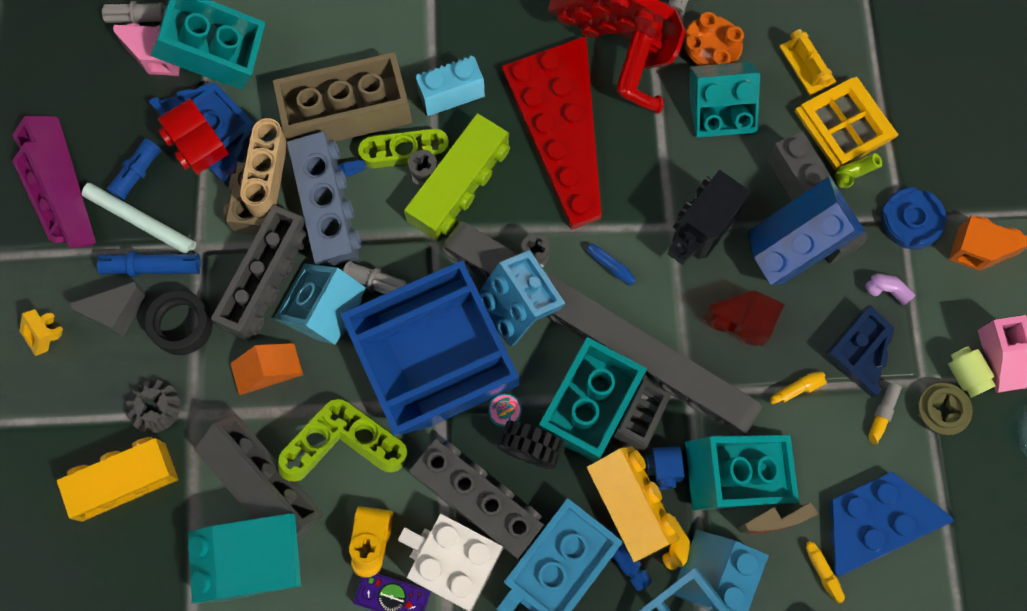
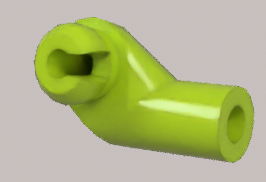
M874 153L839 167L835 172L837 185L841 188H849L854 184L855 178L881 168V157Z

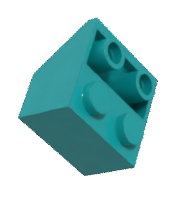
M751 62L690 67L689 97L696 138L758 133L760 72Z

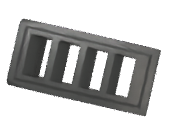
M642 379L611 441L622 448L633 446L634 450H637L642 455L654 434L672 394ZM642 394L659 402V405L656 406L642 399ZM636 406L653 414V417L635 409ZM632 418L635 421L647 426V429H644L643 427L631 422L630 419Z

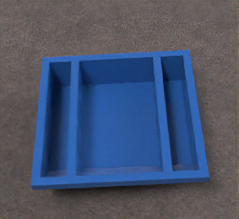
M463 260L340 314L394 436L432 427L519 386L520 377Z

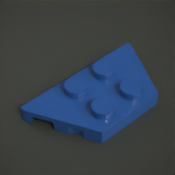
M216 82L202 85L195 90L179 91L176 97L160 100L158 97L152 98L149 103L160 116L191 98L229 153V155L208 167L228 187L231 174L236 173L237 163L242 161L249 147L254 126L251 119Z
M890 472L829 501L830 519L832 520L830 536L831 545H833L834 550L832 572L836 577H840L954 520L952 516L895 473Z

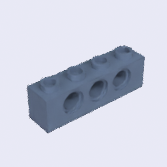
M324 131L288 141V149L314 263L333 267L360 259L358 249L362 248L358 231L352 228L351 219L355 215L351 201L345 198L344 189L348 188L343 170L338 168L337 159H340L341 155L337 142L335 140L332 141ZM325 164L324 172L314 176L315 169ZM327 194H332L331 202L321 206L322 198ZM339 223L338 232L333 236H328L329 227Z

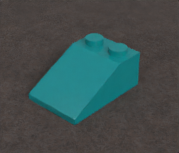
M791 435L709 436L685 442L692 510L799 503Z
M295 514L214 525L188 532L192 604L222 602L301 587Z

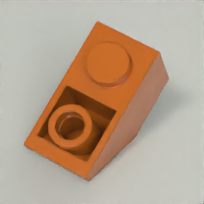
M971 215L958 227L949 260L981 271L1024 251L1027 248V236L1018 229L1004 228L993 224L988 218Z

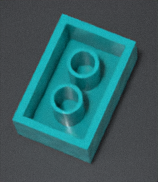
M168 0L151 56L242 90L252 75L266 22L211 0Z
M587 337L538 428L559 437L560 440L564 441L563 446L595 463L601 458L647 368Z

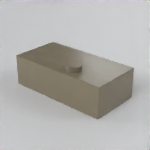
M395 52L273 80L282 128L287 142L323 131L332 141H340L412 124L409 103Z

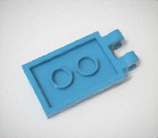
M567 498L503 582L511 588V591L498 606L497 610L514 611L517 605L521 603L530 611H572L623 541Z

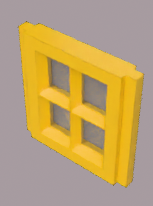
M857 76L801 104V106L794 110L834 170L863 157L898 136L896 130Z

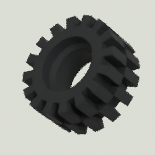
M509 420L505 424L497 448L502 452H506L505 454L514 456L516 459L523 460L526 463H532L546 469H554L564 441L560 440L557 436H553L548 431H542L538 427L534 428L526 423L522 424L519 421Z

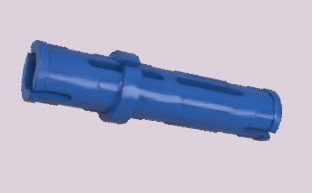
M130 251L128 254L121 255L99 254L98 259L102 261H97V269L100 275L129 274V277H138L139 274H199L201 268L199 254L144 255L138 254L137 251Z

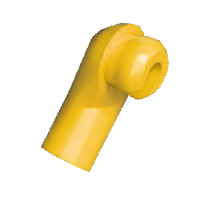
M675 516L673 518L678 526L677 534L680 540L671 544L669 552L662 557L664 565L669 570L681 568L687 563L690 548L689 538Z

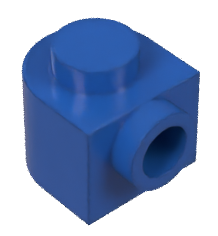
M680 446L651 448V455L645 456L647 476L653 475V482L659 490L676 488V483L682 482L684 469Z

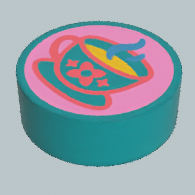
M502 393L490 401L488 414L494 425L504 428L507 421L512 420L515 422L520 420L522 408L515 396Z

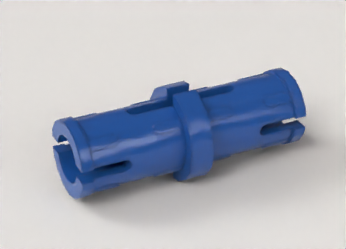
M144 138L130 159L123 161L121 164L123 168L106 189L119 199L125 200L138 180L145 178L147 175L145 171L162 150L152 141Z

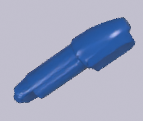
M362 160L344 162L338 165L339 170H343L345 177L355 175L367 168ZM325 168L315 170L314 176L322 174Z
M593 243L587 245V252L611 271V274L628 286H632L635 283L636 278L623 263L617 261L601 247Z

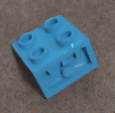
M530 250L499 262L478 292L490 317L497 326L498 333L501 337L505 338L510 347L519 342L535 321L561 310L566 304Z

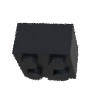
M720 169L712 179L707 176L696 191L697 195L692 202L688 200L677 215L679 218L673 225L676 232L667 254L682 265L692 256L697 259L709 256L740 215L752 191Z

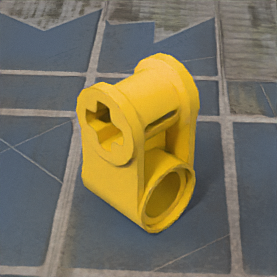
M363 506L357 507L349 554L351 556V567L358 576L364 578L372 577L380 571L392 528V510Z

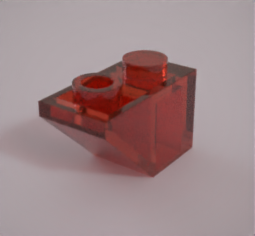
M753 290L711 304L703 319L708 321L709 325L717 331H729L738 335L739 339L745 344L763 347L770 339L785 304Z

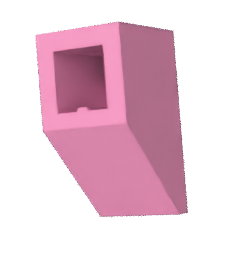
M134 23L114 25L113 31L122 45L148 74L179 76L180 67L151 56L160 25L156 27L140 26Z
M1022 315L993 320L977 330L986 362L995 376L992 378L996 385L994 387L995 393L1026 389L1027 316Z

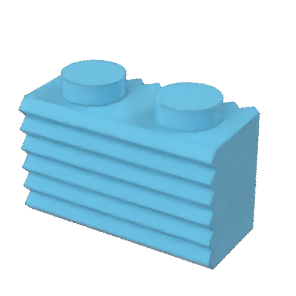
M471 55L469 59L464 57L463 61L458 60L457 63L452 62L451 65L447 63L445 67L441 65L439 69L435 67L434 71L429 69L428 73L423 71L422 75L418 73L416 75L418 94L427 116L485 97L484 79L475 57Z

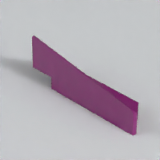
M24 116L12 134L20 148L12 162L48 240L55 243H67L68 248L90 247L96 242L59 118L56 116Z

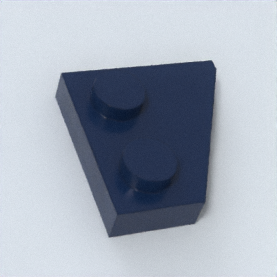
M871 305L866 306L825 355L871 397L878 396L881 392V386H878L881 370L887 364V348L892 341L894 327Z

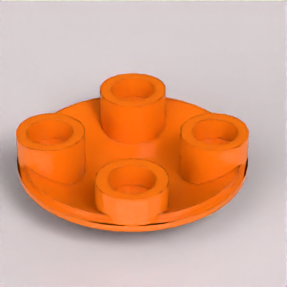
M705 12L688 25L683 44L687 55L699 66L735 63L742 53L744 32L730 21L718 17L712 12Z

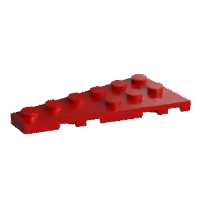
M585 36L502 66V74L571 230L600 220L602 215L587 41Z

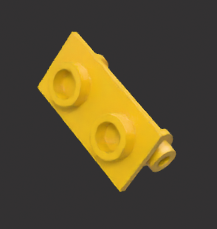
M798 29L790 35L792 40L781 44L779 48L808 94L812 95L836 84V80L832 75V71L827 68L811 43L807 32H802L801 29Z

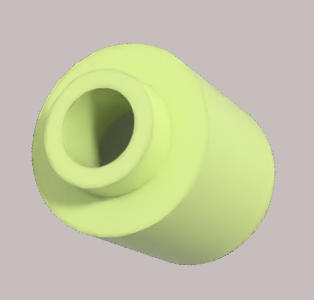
M968 346L950 355L953 361L948 363V366L963 392L967 391L970 398L996 386L992 380L995 376L979 349L971 351Z

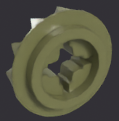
M936 383L922 391L923 393L917 402L919 405L918 417L922 418L926 424V429H931L937 432L938 435H955L967 428L972 419L973 410L969 397L962 389L950 383ZM945 400L946 408L954 412V414H948L942 420L941 411L933 406H939Z

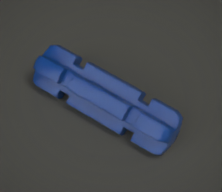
M614 527L608 529L621 539L620 534ZM622 543L612 557L624 574L631 577L630 582L635 589L642 591L652 583V578L645 569H641L640 566L642 564L639 560L633 562L625 544Z

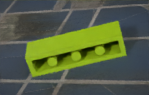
M477 113L405 208L406 221L437 242L443 234L447 236L454 228L457 221L455 218L459 212L467 210L475 197L473 193L479 185L484 186L489 181L493 172L491 169L497 161L502 162L510 150L509 132Z

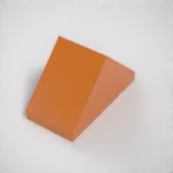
M294 343L255 345L230 363L239 395L304 375Z

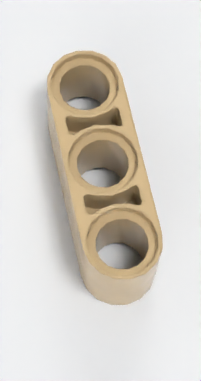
M263 118L253 126L240 189V196L247 209L253 216L259 218L266 217L272 205L277 204L287 150V140L279 123L271 118ZM270 135H276V137L273 140L268 142L264 141L266 137ZM265 164L271 165L266 171H258ZM265 194L261 201L252 202L256 195Z

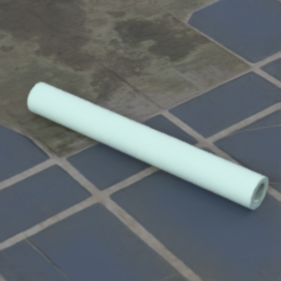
M87 183L83 187V197L184 254H192L195 250V241L92 183Z

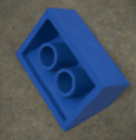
M827 177L748 231L753 257L770 285H783L866 232L831 177Z

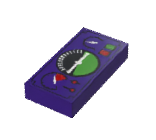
M377 573L372 577H362L353 604L374 611H425L432 591Z

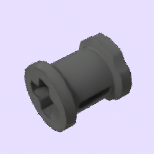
M427 150L414 152L408 160L412 181L417 187L421 188L437 167L434 154Z
M529 234L522 241L521 253L529 250L534 252L535 249L541 250L534 257L543 269L548 264L550 243L542 234Z

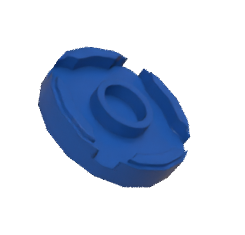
M908 187L898 190L885 202L881 210V224L885 234L895 244L905 249L919 250L929 247L943 235L945 223L947 222V213L942 202L933 193L927 190L923 192L916 190L917 188Z

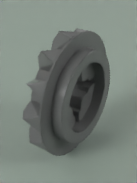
M161 380L144 381L138 388L132 389V394L129 400L126 401V416L133 426L140 431L146 433L161 432L169 428L176 421L180 413L181 401L179 394L173 386ZM147 398L155 401L159 398L157 406L163 413L159 414L150 410L146 414L148 406L145 404L144 399Z

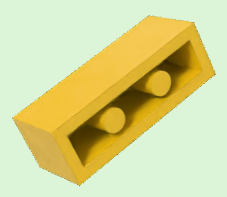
M145 437L135 441L132 444L133 447L121 453L120 451H112L102 455L99 458L100 462L90 466L80 465L68 470L67 476L56 481L69 519L83 522L178 481L179 479L166 444L157 438Z
M631 446L614 451L589 465L587 469L633 562H636L679 541L680 538L677 534L678 526L671 514L666 513L661 503L662 495L659 488L654 482H650L644 470L646 464L642 455Z

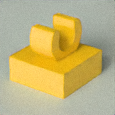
M34 309L22 314L19 331L34 355L38 356L48 352L50 341L58 340L62 336L63 328L61 326L55 329L47 328L46 325L54 322V314L46 313L40 317Z

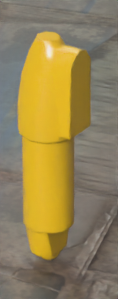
M818 371L800 377L796 382L772 395L770 403L776 404L780 401L785 403L803 392L810 393L827 384L825 373Z
M808 541L805 548L821 579L823 587L838 604L842 603L845 600V596L836 575L833 574L814 542Z

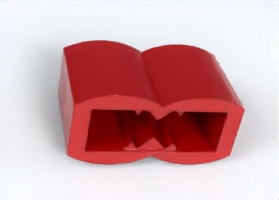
M191 98L157 118L163 126L158 130L168 146L176 144L179 151L175 153V156L185 170L192 167L194 172L199 174L229 155L225 146Z

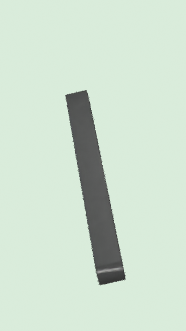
M462 221L458 222L441 246V250L455 262L463 260L468 270L486 281L499 262L518 255ZM544 271L566 303L561 310L546 316V318L583 341L588 337L647 368L643 376L644 379L671 393L672 396L738 436L747 435L762 409V406L755 399Z

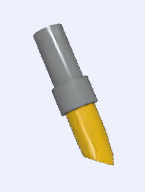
M888 384L882 402L878 405L874 414L875 419L868 436L873 445L879 442L895 412L893 409L902 390V387L897 384Z

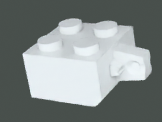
M442 514L439 515L431 531L424 529L420 536L404 527L398 538L399 542L413 549L410 557L416 560L407 578L467 611L473 610L503 551V546Z

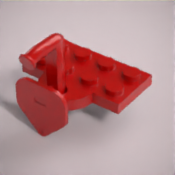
M659 0L550 1L548 12L556 15L559 22L582 29V34L588 37L598 38L600 35L616 34L631 40L617 83V91L624 99L642 108L651 110L655 114H659L664 107L663 98L659 95L655 97L638 90L637 87L643 68L649 69L669 65L678 56L686 33L678 10Z

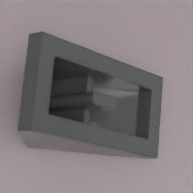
M132 282L72 302L70 305L71 309L84 319L124 337L144 303L146 293L136 282Z

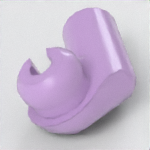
M874 274L865 285L866 290L873 296H878L883 291L890 292L903 306L916 296L898 277L892 275Z

